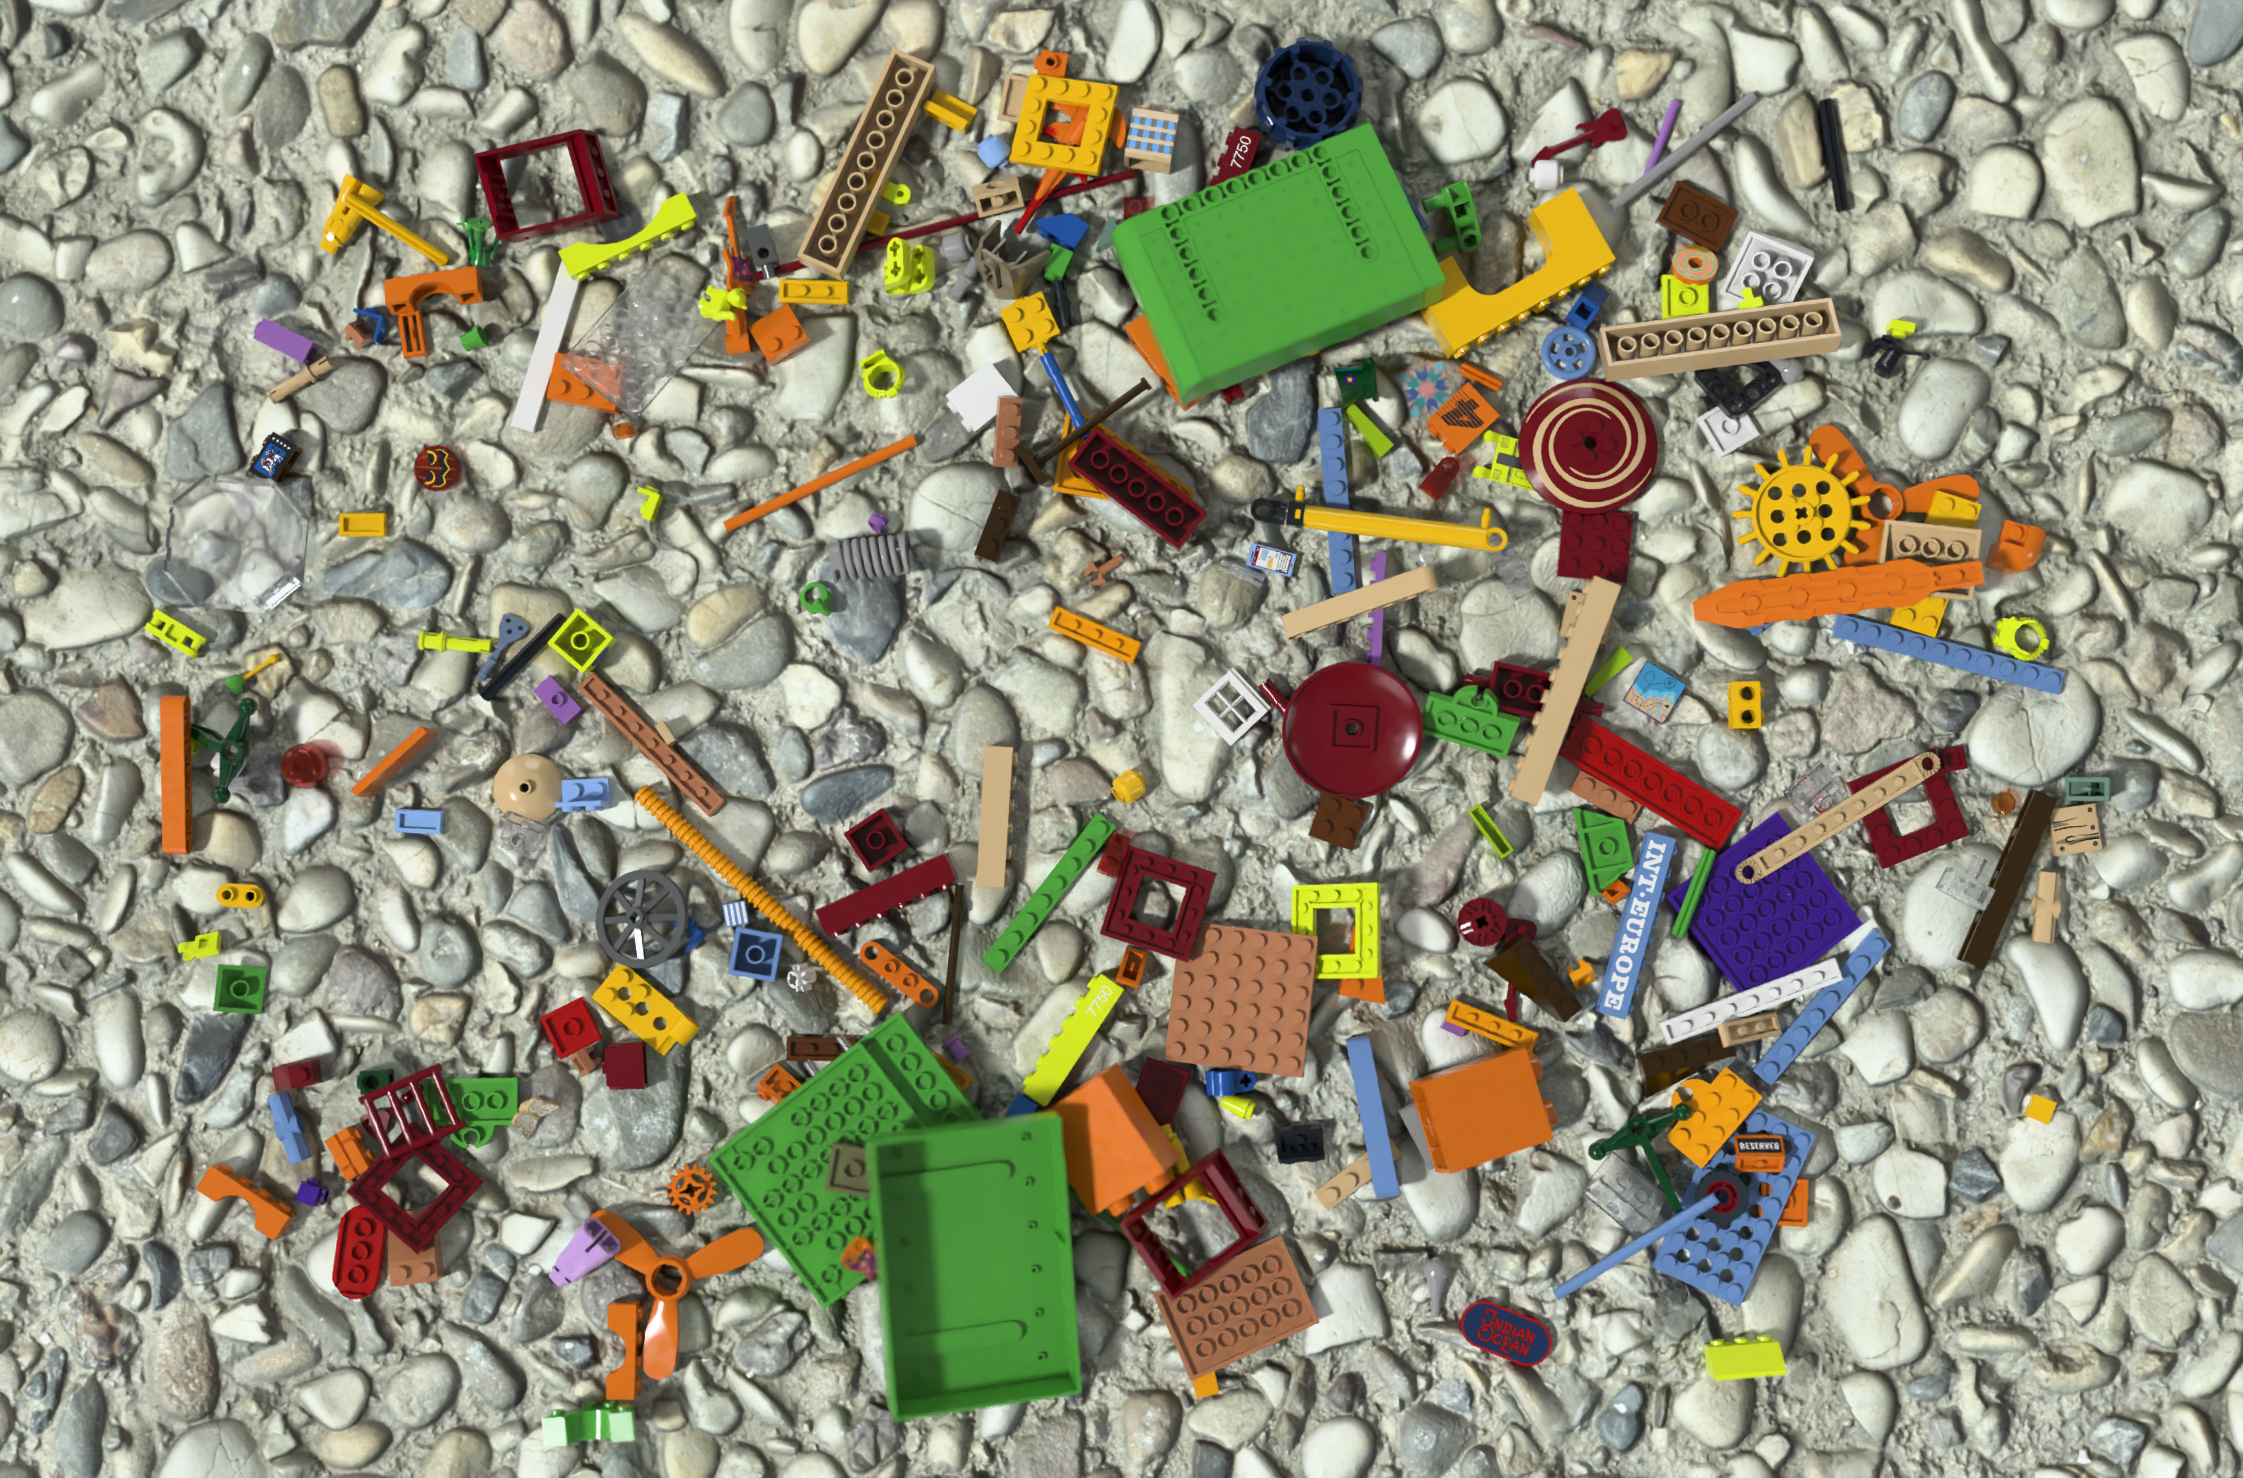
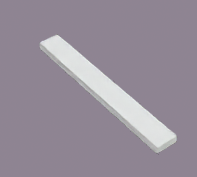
M561 261L511 422L512 427L535 433L548 391L555 352H560L581 281L577 279L572 280L563 261Z
M1833 957L1661 1021L1659 1026L1666 1044L1670 1045L1718 1027L1717 1024L1743 1018L1844 979L1837 960Z

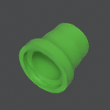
M480 325L474 326L473 330L460 336V341L468 352L479 347L485 348L489 346L488 337Z

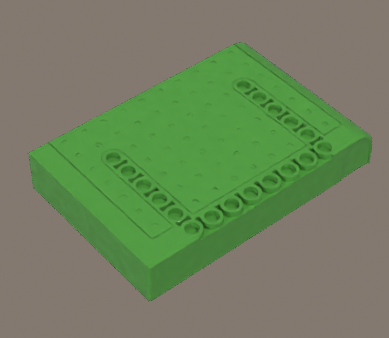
M1365 123L1315 143L1310 148L1295 152L1280 160L1272 161L1265 166L1252 169L1245 174L1230 178L1215 186L1207 187L1200 192L1185 196L1170 204H1163L1135 215L1117 225L1111 235L1112 248L1180 399L1184 404L1442 300L1446 280L1371 123Z
M1055 1111L868 1135L865 1146L886 1400L894 1421L899 1422L1080 1394L1082 1386L1061 1117Z

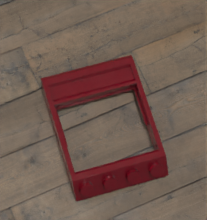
M577 129L479 152L474 155L495 233L500 241L517 243L621 217L597 132ZM567 145L586 213L519 229L500 161Z
M1217 1148L1128 1212L1120 1227L1148 1266L1149 1271L1159 1282L1162 1290L1173 1301L1261 1237L1269 1222L1221 1150ZM1196 1176H1199L1240 1238L1184 1278L1142 1216Z

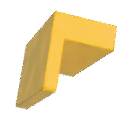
M937 89L931 101L927 100L923 106L924 114L964 135L977 114V109L940 89Z

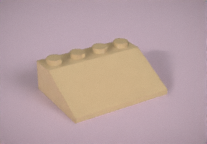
M1885 519L1876 565L1884 564L1886 561L1908 558L1930 567L1978 561L1982 530ZM1975 586L1934 591L1927 597L1973 601Z

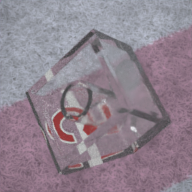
M1820 761L1808 768L1799 779L1784 791L1792 806L1807 822L1849 797L1837 774Z

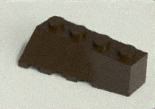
M1517 933L1483 962L1485 966L1496 972L1498 976L1514 986L1516 990L1532 1000L1533 1003L1556 1021L1566 1023L1583 1008L1525 934Z
M1715 1033L1635 1052L1645 1097L1649 1098L1722 1059L1737 1056L1735 1045L1723 1047L1720 1033Z

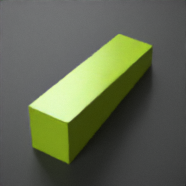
M1354 403L1347 409L1346 413L1380 460L1394 444Z
M1621 645L1617 647L1586 684L1584 691L1586 698L1590 697L1633 660Z
M1480 803L1467 812L1501 861L1514 853L1512 846Z

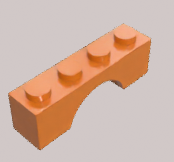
M476 266L441 270L427 274L419 273L414 276L395 277L384 280L385 304L392 316L415 313L423 299L436 293L452 295L458 300L460 305L484 302L482 277Z
M225 1163L211 1165L196 1190L214 1202L230 1195L246 1199L255 1212L254 1228L273 1241L281 1238L296 1213L291 1211L292 1207L285 1202H277L271 1198L272 1194L262 1188L259 1190L253 1186V1182L245 1176L239 1177L233 1173V1168Z
M611 1301L608 1304V1329L620 1335L625 1344L626 1356L622 1366L607 1375L606 1400H635L639 1393H642L643 1381L639 1379V1369H642V1355H639V1346L643 1345L644 1338L643 1331H640V1322H643L644 1308H640V1301Z

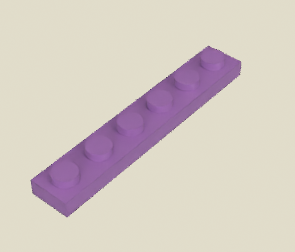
M1376 552L1375 558L1371 557L1370 571H1374V581L1370 580L1369 585L1385 580L1386 552ZM1383 609L1368 613V618H1372V626L1367 627V641H1371V648L1366 650V663L1380 667Z

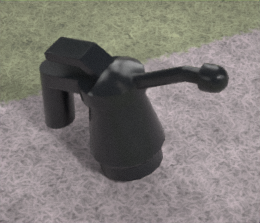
M1884 334L1882 340L1875 338L1861 354L1863 358L1869 359L1878 348L1885 350L1884 354L1875 363L1874 373L1884 379H1890L1895 374L1899 359L1903 354L1921 356L1927 361L1931 359L1928 353L1903 350L1896 344L1893 338Z

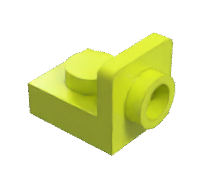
M646 485L645 489L638 487L637 492L649 497L648 501L644 500L640 510V513H642L641 518L654 523L664 497L658 494V489Z

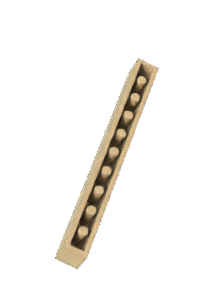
M1597 576L1592 577L1591 580H1586L1582 589V593L1585 596L1582 602L1577 603L1573 614L1577 617L1574 624H1569L1565 637H1568L1566 646L1562 645L1557 655V659H1560L1558 667H1553L1548 679L1552 681L1549 690L1545 689L1540 700L1543 703L1540 712L1536 711L1532 721V724L1535 725L1532 734H1527L1523 746L1527 747L1524 756L1520 755L1516 762L1515 768L1518 769L1516 777H1511L1508 783L1507 790L1510 791L1508 797L1534 807L1538 806L1621 585Z

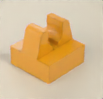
M1582 959L1578 960L1580 968L1576 971L1570 965L1567 966L1569 979L1575 991L1596 980L1594 970L1589 963L1587 964Z

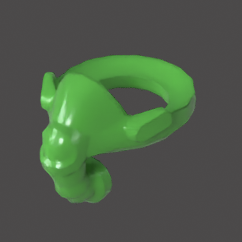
M818 582L806 585L801 591L800 601L803 607L807 609V612L810 614L821 613L824 616L831 614V592ZM815 587L819 588L822 592L821 598H817L813 604L807 603L806 593L808 590Z

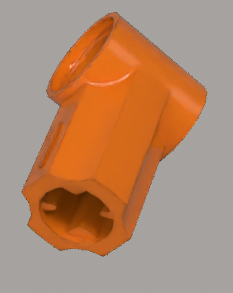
M738 307L730 308L729 311L735 313L737 318L735 321L726 320L727 335H725L727 354L752 353L751 338L749 332H747L746 312Z

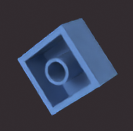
M736 927L728 974L772 982L778 981L786 935Z

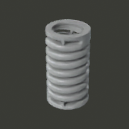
M905 533L887 536L888 554L884 536L878 537L879 555L875 537L869 538L870 555L867 539L861 538L862 560L857 539L851 541L853 561L849 540L829 542L830 565L834 583L842 582V580L847 582L849 578L853 581L859 578L865 580L867 577L874 579L876 576L883 578L885 574L888 577H892L894 573L897 576L901 574L910 575V557ZM841 548H843V551H844V560H843Z

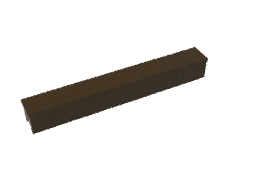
M2034 790V792L2028 791L1956 958L1957 960L1969 964L1977 970H1985L2058 798L2050 797L2037 790Z

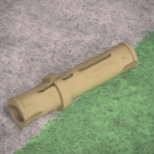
M325 355L310 366L305 365L302 371L268 390L266 393L272 403L277 404V402L306 384L316 382L318 377L333 369L334 366Z

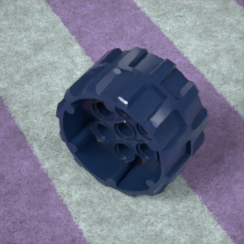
M1305 37L1297 38L1295 44L1286 48L1276 47L1264 67L1259 68L1254 88L1253 109L1256 111L1259 120L1258 128L1261 134L1269 135L1277 142L1278 150L1282 152L1288 149L1296 152L1312 147L1315 143L1355 127L1361 109L1364 85L1363 79L1357 77L1354 71V59L1350 54L1347 53L1344 56L1333 48L1332 41L1324 39L1323 43L1308 41ZM1302 62L1316 63L1322 65V67L1317 68L1315 72H1311L1309 66ZM1287 67L1290 71L1289 80H1282L1276 87L1272 86L1271 78L1281 69ZM1302 72L1306 78L1297 80L1294 77V73ZM1325 76L1329 82L1320 84L1316 78ZM1336 76L1341 79L1348 92L1346 99L1342 98L1337 89L1331 88L1333 79ZM1286 89L1291 95L1284 98L1279 95V91ZM1309 93L1314 99L1307 102L1302 99V95ZM1270 96L1274 97L1275 102L1279 106L1284 107L1282 117L1278 118V120L1268 107L1267 102ZM1328 97H1332L1336 100L1337 103L1333 106H1329L1325 103L1324 100ZM1339 108L1343 109L1342 114L1344 118L1337 125L1329 129L1325 124L1327 115L1335 114ZM1295 111L1299 117L1297 119H1290L1287 113ZM1318 115L1322 121L1320 123H1313L1310 120V116ZM1302 122L1305 123L1309 131L1316 133H1301L1289 128H1296Z

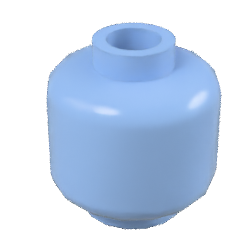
M989 134L977 145L979 147L977 154L988 168L993 169L998 166L1001 169L1009 162L1008 156L1011 153V148L1000 135L993 136Z

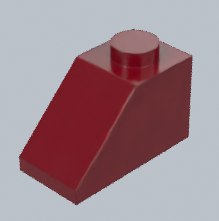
M319 1059L272 1068L275 1091L310 1086L323 1082Z

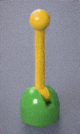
M272 654L267 661L246 675L234 674L225 679V682L230 690L237 695L245 688L248 678L269 664L277 663L279 658L276 654Z

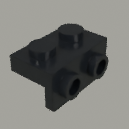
M1322 1123L1275 1128L1279 1164L1290 1165L1296 1162L1325 1160Z

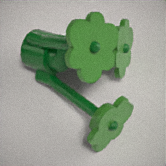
M483 217L468 218L467 222L457 223L458 226L463 225V230H468L471 264L490 266V260H495V252L500 240L497 239L496 235L489 251V246L482 245V232L490 229L493 226V221L486 220ZM473 230L477 231V245L474 244Z

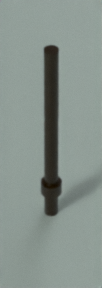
M959 884L955 885L954 903H951L953 915L942 1024L951 1025L961 919L962 913L965 912V904H963L965 885Z

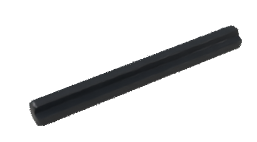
M1828 98L1819 102L1835 207L1837 212H1845L1850 208L1833 101Z
M558 613L479 691V695L485 701H490L550 641L567 621V618L563 614Z

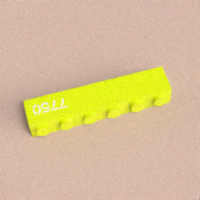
M1102 973L1099 977L1096 975L1092 977L1087 985L1090 988L1086 996L1080 995L1074 1004L1077 1010L1073 1016L1070 1014L1066 1016L1061 1024L1064 1027L1060 1035L1055 1033L1048 1044L1051 1049L1047 1055L1042 1053L1035 1063L1038 1066L1034 1075L1029 1072L1022 1083L1025 1086L1023 1092L1047 1107L1124 990L1123 987Z

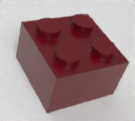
M885 808L879 809L843 833L869 873H872L910 847Z

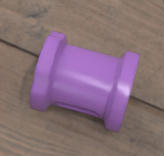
M957 1034L941 1046L942 1050L945 1049L954 1059L953 1063L955 1065L971 1053L970 1049L967 1050L958 1040L959 1036Z

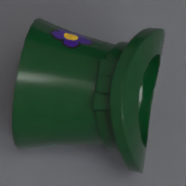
M1372 357L1365 358L1359 366L1333 367L1341 409L1365 398H1372L1374 402L1380 401L1375 363Z

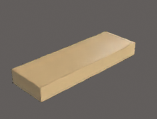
M1776 1012L1717 1024L1723 1047L1782 1035Z

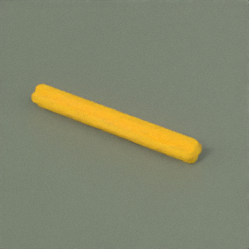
M349 194L345 199L344 204L440 266L444 267L450 259L448 254L357 196Z

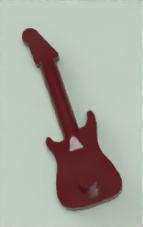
M1611 108L1593 122L1578 124L1575 130L1580 129L1585 133L1549 148L1545 146L1532 159L1531 166L1534 168L1536 161L1550 160L1552 156L1590 140L1593 142L1592 150L1605 142L1622 141L1627 135V128L1618 109Z
M1507 919L1508 924L1504 934L1506 943L1517 933L1525 934L1531 942L1533 941L1537 932L1535 923L1525 919ZM1508 983L1506 1000H1503L1508 1020L1514 1023L1518 1019L1516 1015L1517 1001H1515L1517 990Z

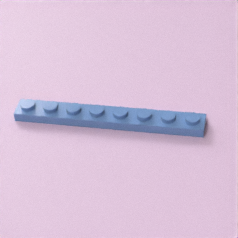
M1341 408L1318 409L1325 507L1349 510ZM1327 531L1332 594L1356 590L1352 536L1349 533Z
M1871 929L1840 965L1839 968L1844 980L1821 988L1751 1071L1767 1085L1771 1086L1892 944L1876 930Z

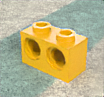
M1760 681L1727 683L1728 729L1761 728V724H1764L1765 714L1764 710H1761L1764 688L1760 687ZM1744 687L1751 691L1749 700H1745L1741 695ZM1744 711L1750 712L1752 716L1750 723L1743 721L1742 713Z

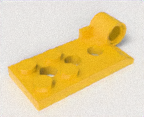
M622 964L617 965L592 996L595 1001L663 1056L667 1054L676 1041L683 1046H687L701 1029L692 1017L634 969ZM622 987H627L631 991V997L628 1000H622L619 996V991ZM640 1002H645L649 1006V1012L646 1015H641L637 1011V1005ZM657 1017H664L666 1019L667 1026L664 1030L656 1028L655 1020Z

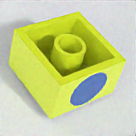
M577 608L547 644L581 673L589 675L618 639L585 611Z

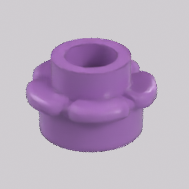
M881 513L871 514V518L867 521L868 525L878 534H881L884 530L888 531L887 524L889 521Z

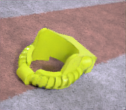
M883 349L874 352L873 355L865 357L859 362L864 371L862 373V378H864L863 385L868 395L877 399H885L886 397L892 399L899 395L898 390H901L906 380L905 370L900 364L894 362L893 358H888ZM893 372L897 374L894 387L887 391L873 388L874 381L880 373Z
M2012 616L2010 619L2002 618L1997 621V633L1993 637L1994 646L2003 647L2005 652H2011V655H2014L2018 660L2033 661L2040 657L2044 650H2048L2050 640H2047L2046 630H2044V626L2038 620L2031 619V617H2020L2018 619ZM2021 625H2027L2035 629L2039 639H2041L2039 647L2032 653L2021 650L2015 642V633Z

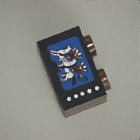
M272 432L271 435L264 439L263 448L260 453L252 458L250 462L251 467L248 471L270 485L279 488L303 449L283 436Z

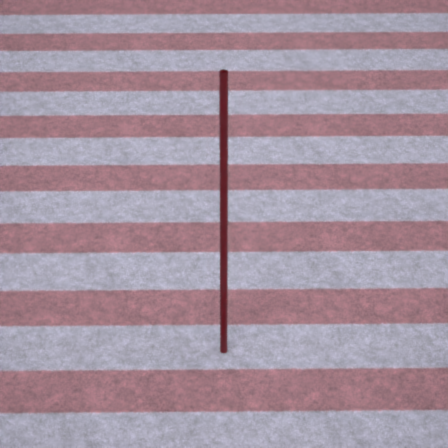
M1129 169L1089 180L1087 184L1078 183L1056 189L1045 202L1134 178L1133 170ZM1032 196L1023 198L1024 207L981 218H979L978 211L866 241L859 244L855 254L887 246L890 240L896 237L909 240L1026 208ZM799 260L775 266L777 275L808 267L801 264ZM762 270L754 272L756 281L764 279Z

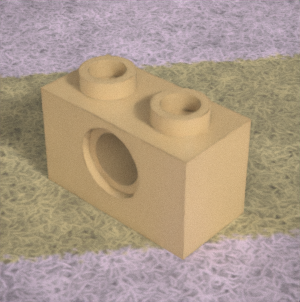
M1017 175L972 186L979 218L1024 207Z

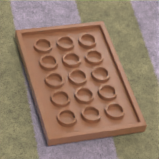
M1281 1235L1233 1256L1173 1301L1169 1299L1162 1289L1152 1293L1191 1382L1319 1323V1319Z

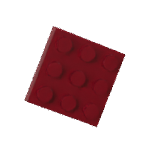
M1562 510L1556 577L1591 580L1592 577L1597 576L1613 583H1627L1633 514L1608 512L1598 515H1580Z

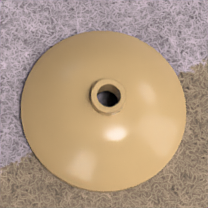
M520 754L510 758L498 770L493 786L494 798L500 810L512 820L521 823L540 822L557 810L555 803L562 801L563 778L558 768L549 759L537 754ZM525 783L529 786L527 792L522 791V785Z

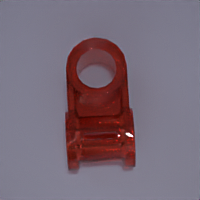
M1453 457L1443 458L1425 478L1419 489L1437 502L1458 473V461ZM1451 463L1453 465L1451 469L1454 472L1449 471L1445 473L1443 471L1445 469L1443 464L1448 465Z

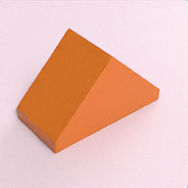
M1127 946L1115 981L1138 989L1149 953Z

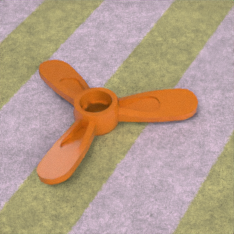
M1819 426L1812 431L1809 437V446L1812 447L1813 454L1824 467L1834 453L1839 455L1837 464L1833 467L1831 473L1840 481L1846 478L1849 473L1857 471L1860 474L1855 482L1846 486L1857 497L1870 496L1871 498L1878 491L1890 498L1892 510L1884 518L1886 520L1898 521L1903 513L1927 514L1935 490L1972 502L1978 500L1980 493L1979 485L1970 475L1959 474L1932 479L1900 491L1896 486L1887 482H1875L1858 452L1840 430L1834 426ZM1868 503L1855 506V512L1860 521L1871 524L1870 529L1862 531L1857 529L1850 543L1854 544L1859 549L1857 555H1854L1845 549L1838 568L1849 566L1857 568L1877 564L1885 520L1873 516L1869 511Z
M598 1210L591 1214L590 1217L597 1218L620 1241L621 1249L613 1258L645 1274L647 1289L656 1298L645 1332L642 1368L646 1375L652 1379H665L674 1372L677 1366L680 1339L678 1300L688 1293L692 1287L693 1280L725 1273L755 1261L761 1256L764 1249V1238L757 1229L743 1227L711 1241L686 1259L676 1254L660 1256L649 1242L621 1217L608 1210ZM662 1264L675 1266L683 1273L682 1282L676 1292L665 1290L658 1285L657 1275L663 1267Z

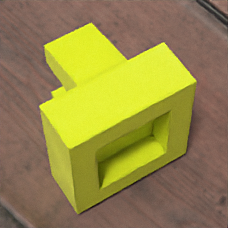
M1752 286L1742 289L1744 301L1738 303L1739 309L1764 305L1762 295L1755 297Z

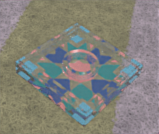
M1443 360L1398 374L1412 419L1437 411L1454 395Z

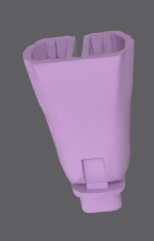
M587 1218L577 1230L570 1243L558 1256L555 1265L552 1267L553 1271L549 1274L550 1279L558 1287H563L565 1284L579 1280L595 1267L616 1255L621 1249L620 1241L597 1218Z

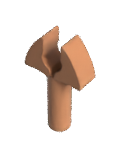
M1118 554L1102 566H1095L1091 562L1084 573V578L1092 572H1099L1098 578L1089 583V586L1106 584L1104 580L1105 574L1123 563L1125 559L1121 554Z

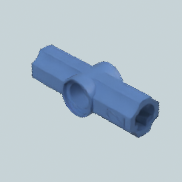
M289 1091L267 1098L275 1119L274 1130L276 1136L283 1142L290 1165L310 1158L311 1154L304 1137L305 1126L300 1115L296 1114Z

